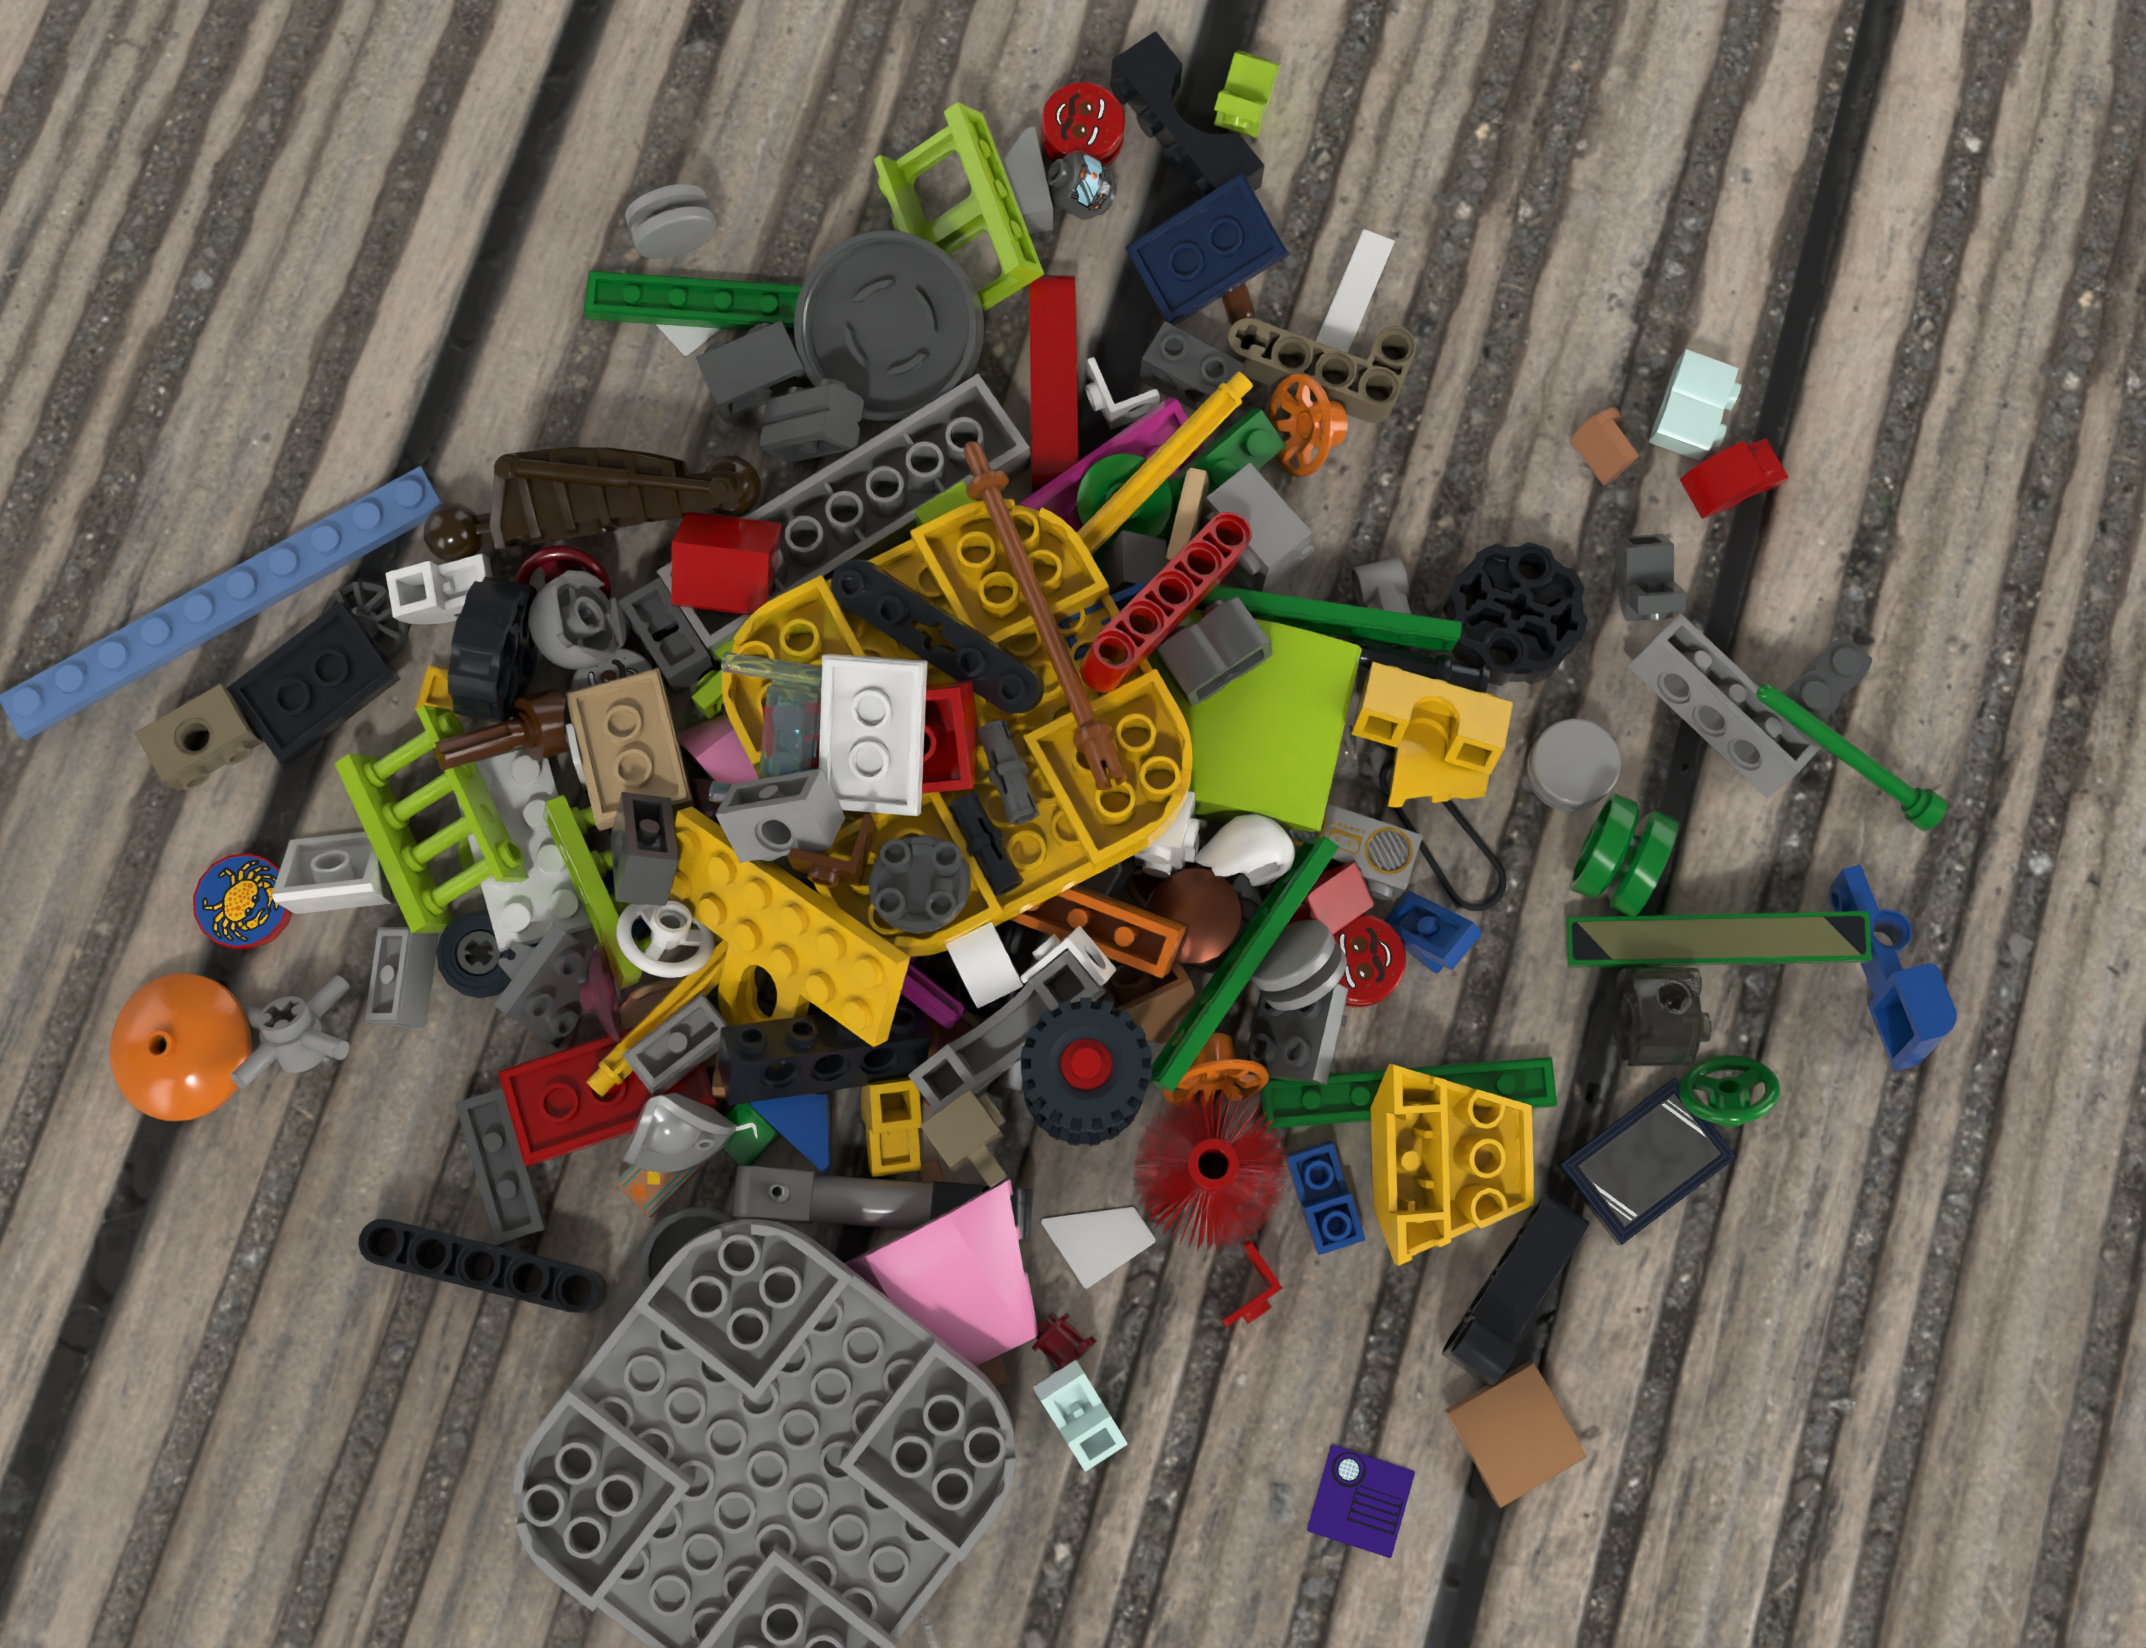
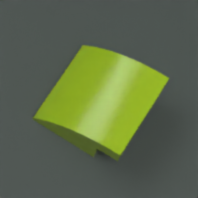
M1193 609L1178 626H1185L1187 628L1198 623L1202 619L1201 615L1204 610ZM1254 619L1270 640L1273 654L1253 670L1232 680L1219 692L1192 707L1159 662L1155 649L1147 657V660L1153 670H1158L1181 710L1190 732L1193 760L1189 791L1195 792L1196 819L1228 823L1236 816L1259 814L1273 819L1283 829L1320 833L1362 648L1356 644L1312 631Z

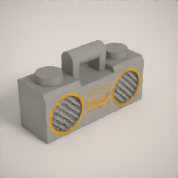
M1328 803L1320 833L1284 829L1293 842L1295 854L1307 838H1329L1339 848L1326 868L1333 869L1355 860L1371 896L1381 900H1390L1391 896L1400 898L1406 890L1423 837L1421 834Z

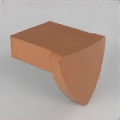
M1611 407L1589 418L1580 426L1570 441L1603 486L1616 480L1639 457L1636 450L1617 426L1624 418L1616 407Z

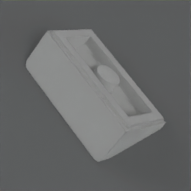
M378 927L365 1015L366 1024L410 1028L425 1027L438 941L437 933H411L409 927Z
M701 993L629 1048L622 1056L652 1096L656 1097L662 1095L715 1054L720 1047L721 1027L729 1025L705 995Z

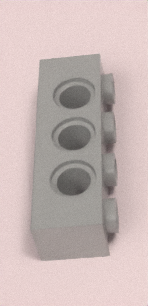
M1681 613L1627 666L1766 798L1770 797L1797 775L1822 747L1759 701L1756 695L1759 686Z

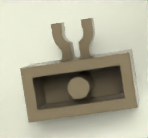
M969 1089L920 1125L946 1164L955 1173L972 1162L991 1189L1008 1177L988 1150L1004 1138L998 1127L1006 1121L986 1093L977 1099L971 1089Z

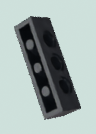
M912 1002L897 1004L888 1040L876 1047L868 1044L827 1013L721 1027L718 1069L728 1106L867 1086V1083L909 1077L908 1075L928 1060L931 1036L921 1009Z

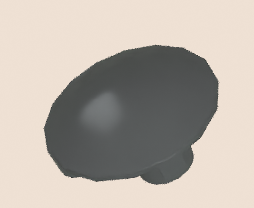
M927 835L906 837L901 840L891 839L886 842L880 849L879 857L874 862L868 881L870 900L879 916L895 929L911 933L935 931L952 922L965 907L971 889L969 867L962 857L958 846L952 842Z

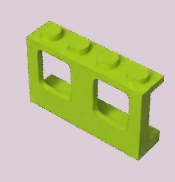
M957 102L944 111L948 122L947 127L897 161L882 155L873 160L879 174V188L888 199L894 214L892 222L896 231L923 238L945 250L948 254L953 253L986 231L989 233L1002 272L998 279L977 291L982 310L985 312L1044 275L983 113ZM954 152H958L971 186V193L967 199L928 223L914 189V182L918 176Z

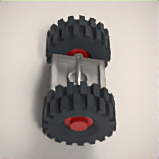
M1080 998L1079 1002L1070 1003L1069 1000L1058 1004V1008L1051 1012L1047 1010L1040 1016L1039 1022L1032 1026L1026 1035L1027 1039L1025 1045L1022 1046L1021 1076L1025 1103L1040 1129L1043 1128L1049 1133L1050 1137L1057 1141L1060 1139L1068 1142V1145L1079 1146V1144L1099 1145L1100 1142L1108 1139L1112 1140L1119 1136L1120 1132L1129 1127L1140 1110L1151 1080V1048L1147 1045L1146 1034L1142 1027L1137 1026L1132 1021L1133 1016L1126 1010L1121 1012L1114 1008V1003L1103 1000L1102 1003L1093 1002L1092 998Z

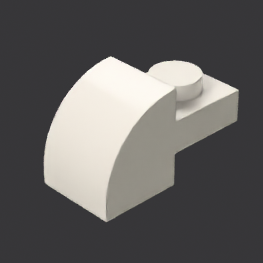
M481 553L442 565L426 561L387 572L386 579L393 618L410 624H440L456 621L461 614L466 594L475 581L482 582L485 576L493 578L490 558Z
M992 922L945 944L977 1008L1023 987L1020 976Z

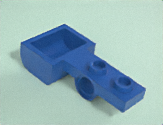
M1861 865L1844 868L1830 886L1829 897L1834 912L1869 911L1872 961L1870 963H1861L1873 994V998L1867 1005L1893 1071L1916 1066L1954 1028L1957 1020L1955 1006L1942 974L1936 965L1928 963L1907 969L1902 968L1898 956L1912 938V927L1908 919L1895 910L1885 909L1879 911ZM1874 932L1886 934L1891 939L1893 945L1889 946L1880 943L1876 939Z

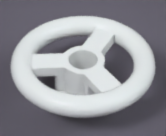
M668 899L666 906L631 903L622 912L617 922V941L623 954L636 967L655 976L676 978L693 974L709 961L714 951V932L694 919L690 910L685 905ZM638 916H641L652 930L650 935L652 942L645 953L636 946L631 933L632 925ZM692 923L697 930L690 929ZM678 945L699 947L697 952L685 961L678 963L659 961L666 950H672Z

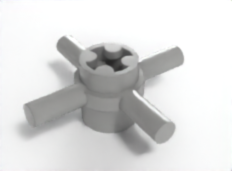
M336 975L306 1004L304 1000L294 996L277 999L264 1007L263 1010L241 1003L247 1015L249 1025L260 1030L259 1037L262 1045L230 1074L231 1080L238 1087L244 1089L275 1059H277L283 1070L290 1073L304 1072L320 1063L326 1055L337 1060L344 1059L349 1053V1043L321 1032L322 1024L319 1018L350 989L349 984L342 977Z

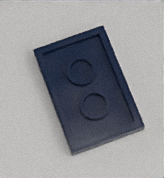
M1243 173L1125 247L1165 321L1173 326L1178 325L1290 255Z

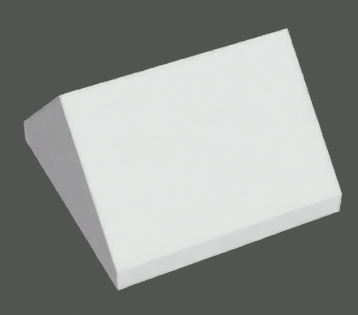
M366 832L290 840L272 892L275 903L295 914L392 903L391 887Z

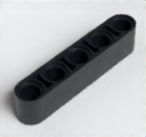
M377 1219L369 1222L359 1235L358 1246L360 1253L367 1261L373 1264L566 1312L589 1313L595 1311L603 1304L607 1294L605 1279L599 1272L593 1269L401 1221ZM392 1229L397 1237V1246L390 1255L384 1256L379 1250L378 1241L383 1232ZM439 1240L445 1247V1259L438 1267L432 1268L427 1263L426 1251L433 1242ZM487 1252L493 1258L494 1270L487 1279L480 1280L474 1273V1262L480 1254ZM535 1264L541 1269L543 1278L540 1287L530 1293L523 1287L521 1277L528 1266ZM584 1276L590 1282L591 1294L588 1300L578 1305L571 1299L569 1287L577 1277Z

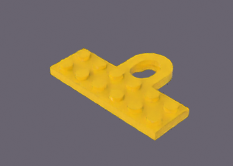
M691 806L677 811L674 827L679 861L668 899L685 905L690 910L694 919L728 942L718 987L720 1013L726 1023L732 1026L806 1016L811 1002L871 1046L876 1047L886 1042L911 957L772 861H763L761 859L740 863L722 827ZM757 965L764 968L771 975L776 985L777 1002L772 1017L766 1016L760 1010L757 1003L758 989L755 982V969Z

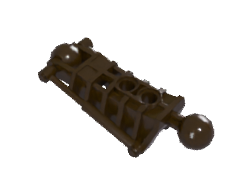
M563 447L504 454L494 464L491 512L477 515L470 508L458 503H447L439 506L428 516L424 524V540L430 552L437 558L449 563L476 555L482 543L494 541L495 549L507 548L528 541L529 545L614 531L621 527L684 518L688 512L712 509L724 516H739L747 513L757 503L761 491V481L756 469L748 461L737 456H723L714 460L703 473L690 474L684 460L638 450L609 447Z

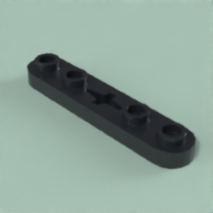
M847 560L834 571L831 580L832 592L835 599L842 606L956 681L972 680L974 692L1002 711L1010 714L1026 713L1035 709L1041 702L1044 694V682L1040 673L1033 666L874 563L866 560ZM918 622L927 627H939L942 624L944 626L941 632L942 636L953 644L956 649L943 644L931 647V635L923 628H917L916 625Z

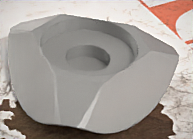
M680 1094L659 1095L650 1098L644 1103L632 1130L622 1161L658 1173H676L690 1170L714 1157L730 1139L737 1126L713 1108Z

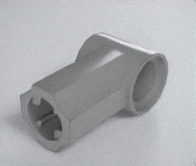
M1399 557L1352 568V584L1359 607L1411 614L1407 601L1409 596L1408 579L1404 565ZM1375 642V644H1381V645H1385V646L1397 648V649L1404 650V651H1407V650H1409V649H1411V648H1414V647H1407V646H1401V645H1394V644H1387V643Z

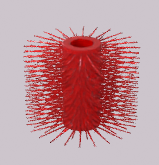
M1202 1089L1201 1101L1199 1098L1198 1104H1196L1193 1094L1190 1106L1188 1104L1187 1107L1185 1100L1183 1111L1181 1106H1178L1179 1110L1177 1109L1181 1118H1178L1173 1109L1170 1108L1172 1111L1170 1114L1175 1119V1121L1173 1119L1172 1121L1175 1125L1171 1124L1167 1119L1165 1121L1158 1114L1167 1124L1166 1126L1160 1119L1157 1122L1161 1126L1155 1123L1164 1135L1156 1129H1150L1153 1132L1151 1137L1142 1134L1150 1139L1142 1137L1150 1142L1148 1144L1164 1151L1146 1145L1148 1147L1139 1145L1146 1148L1142 1149L1146 1152H1139L1146 1154H1137L1147 1157H1141L1144 1159L1136 1160L1161 1164L1147 1162L1139 1163L1152 1165L1135 1164V1168L1151 1169L1135 1170L1151 1171L1134 1172L1137 1173L1134 1175H1138L1136 1177L1149 1176L1136 1179H1151L1136 1180L1145 1182H1138L1142 1184L1134 1186L1143 1187L1140 1189L1148 1190L1137 1193L1145 1195L1143 1196L1145 1197L1143 1201L1148 1203L1145 1205L1146 1209H1144V1212L1157 1206L1152 1210L1149 1221L1171 1206L1158 1219L1156 1227L1181 1204L1166 1224L1163 1234L1192 1199L1170 1240H1172L1196 1199L1180 1243L1185 1236L1200 1201L1189 1246L1194 1240L1201 1214L1197 1251L1204 1241L1206 1222L1207 1251L1208 1243L1209 1249L1213 1243V1230L1217 1251L1218 1244L1220 1247L1221 1243L1223 1244L1225 1241L1227 1248V1245H1230L1231 1238L1233 1242L1235 1237L1237 1239L1235 1234L1236 1228L1241 1239L1243 1235L1245 1236L1242 1229L1244 1230L1243 1226L1247 1233L1252 1236V1230L1246 1224V1222L1249 1224L1246 1218L1250 1219L1258 1229L1260 1227L1252 1218L1255 1221L1257 1219L1262 1225L1264 1224L1259 1219L1266 1223L1262 1219L1264 1217L1260 1214L1262 1212L1255 1206L1263 1212L1267 1211L1272 1214L1267 1209L1272 1212L1274 1211L1267 1205L1275 1206L1272 1203H1277L1272 1201L1275 1199L1256 1190L1267 1195L1273 1194L1282 1197L1275 1194L1282 1193L1275 1191L1278 1189L1272 1187L1281 1188L1274 1185L1284 1186L1278 1184L1284 1182L1260 1178L1286 1181L1270 1178H1287L1274 1175H1289L1273 1173L1285 1171L1266 1170H1287L1272 1167L1289 1166H1270L1284 1163H1268L1283 1162L1285 1160H1273L1287 1159L1279 1157L1289 1155H1276L1283 1152L1275 1151L1282 1148H1272L1279 1143L1277 1142L1279 1138L1271 1140L1273 1138L1272 1132L1261 1137L1267 1131L1266 1129L1269 1128L1268 1126H1270L1272 1120L1251 1134L1260 1125L1266 1112L1238 1139L1252 1120L1258 1106L1228 1143L1250 1101L1227 1140L1224 1141L1241 1097L1221 1140L1231 1096L1225 1106L1219 1128L1223 1089L1215 1107L1214 1122L1213 1090L1209 1096L1206 1110L1204 1089ZM1212 1163L1218 1167L1222 1177L1219 1179H1208L1201 1174L1198 1165Z

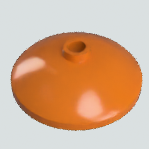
M187 973L170 974L157 978L134 993L116 1019L110 1040V1063L115 1081L125 1098L135 1108L148 1116L166 1121H188L206 1116L227 1102L238 1089V1086L231 1080L230 1074L251 1055L252 1037L249 1021L242 1005L234 994L211 978ZM164 1037L166 1039L167 1046L165 1051L161 1054V1052L159 1051V1044L161 1039Z

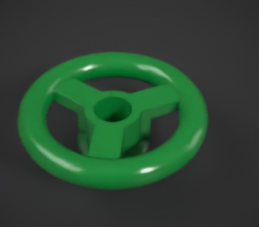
M1735 1055L1711 1057L1696 1063L1685 1072L1679 1084V1096L1686 1109L1700 1119L1726 1127L1740 1126L1766 1115L1777 1104L1781 1090L1779 1080L1770 1068L1757 1060ZM1721 1070L1745 1072L1735 1078L1725 1077L1717 1079L1705 1076ZM1763 1082L1765 1086L1763 1097L1758 1102L1750 1105L1749 1088ZM1694 1089L1709 1092L1710 1106L1697 1099Z

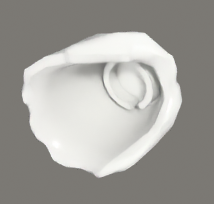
M1248 814L1234 817L1195 854L1193 859L1198 864L1212 867L1215 876L1228 877L1237 873H1243L1249 878L1250 885L1255 887L1270 884L1289 871L1294 861L1295 847L1285 830L1273 819L1259 814Z

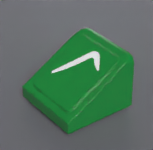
M750 1103L737 1104L726 1117L737 1128L723 1148L740 1166H751L781 1135Z

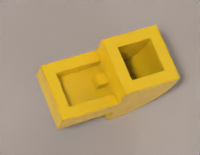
M910 1077L867 1083V1086H862L861 1119L866 1126L868 1166L872 1177L921 1170L918 1128H921L922 1119L919 1089Z

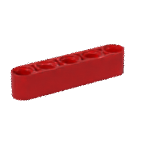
M1042 275L1029 284L1032 491H1038L1078 463L1075 275Z
M1222 512L1214 516L1097 634L1080 664L1079 672L1083 682L1094 691L1102 693L1111 692L1118 688L1234 568L1252 539V530L1249 523L1237 513ZM1133 628L1140 630L1142 633L1137 632ZM1103 658H1107L1108 660L1112 661L1113 664H1109L1108 662L1104 661Z

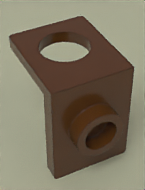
M864 814L850 862L790 847L787 858L793 870L808 874L807 878L819 885L837 887L838 882L860 887L877 832L874 819L871 815Z

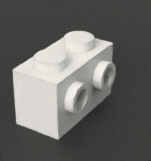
M1188 792L1187 799L1179 816L1165 834L1151 846L1134 855L1135 864L1142 866L1143 872L1155 877L1167 878L1171 873L1175 874L1184 870L1186 861L1195 862L1193 858L1198 852L1201 834H1198L1200 820L1196 819L1195 792Z

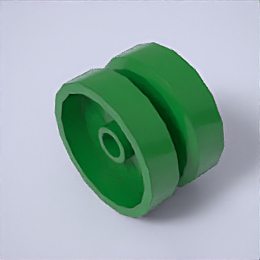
M1613 792L1603 805L1584 839L1569 887L1574 892L1590 899H1595L1611 883L1608 894L1610 907L1635 917L1648 901L1665 868L1677 836L1679 822L1675 818L1653 810L1643 817L1636 827L1639 817L1637 802Z

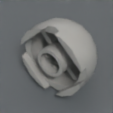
M569 570L544 585L537 592L528 612V626L536 646L552 663L566 669H589L598 666L616 655V650L622 647L626 640V621L619 602L615 597L608 600L606 595L599 589L605 584L597 577L584 571Z

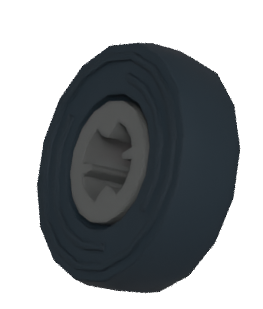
M482 910L465 913L452 921L441 934L436 950L440 973L448 985L463 995L475 998L497 996L511 982L509 976L498 965V961L502 957L513 960L516 953L511 949L504 950L503 952L499 951L488 911ZM477 944L484 948L490 944L493 947V951H488L492 959L486 965L479 961L473 965L470 962V958L475 957L471 950Z

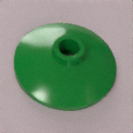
M1115 454L1098 461L1087 471L1077 493V510L1083 526L1139 470L1147 459L1134 454ZM1167 479L1103 545L1108 547L1123 530L1155 538L1162 532L1169 520L1172 508L1171 490Z

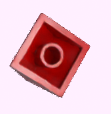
M695 512L686 513L672 540V605L752 615L757 609L771 600L782 523Z

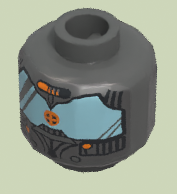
M1073 151L1062 159H1057L1051 165L1047 174V183L1049 184L1052 203L1082 220L1092 219L1097 215L1104 214L1111 207L1115 199L1117 186L1114 182L1112 169L1105 163L1082 151Z

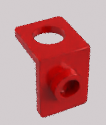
M1250 1240L1240 1246L1268 1288L1220 1320L1223 1327H1228L1241 1317L1244 1318L1247 1324L1251 1323L1272 1308L1267 1299L1283 1289Z

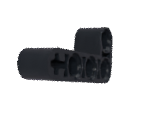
M1546 1192L1527 1216L1450 1335L1441 1354L1483 1384H1495L1508 1369L1517 1353L1518 1346L1514 1344L1583 1237L1589 1221Z

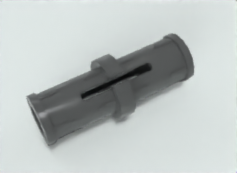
M997 720L981 726L977 730V734L984 747L991 769L987 774L991 785L996 786L1000 793L1009 825H1019L1035 819L1040 813L1028 786L1026 775L1029 770L1025 760L1019 758L1008 722L1006 720Z

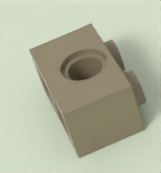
M222 684L216 685L135 732L137 739L161 781L178 792L182 789L190 790L202 785L209 779L211 772L225 764L233 765L245 760L251 755L254 747L263 743L252 723L227 688ZM209 732L207 745L201 750L194 751L195 740L201 734Z

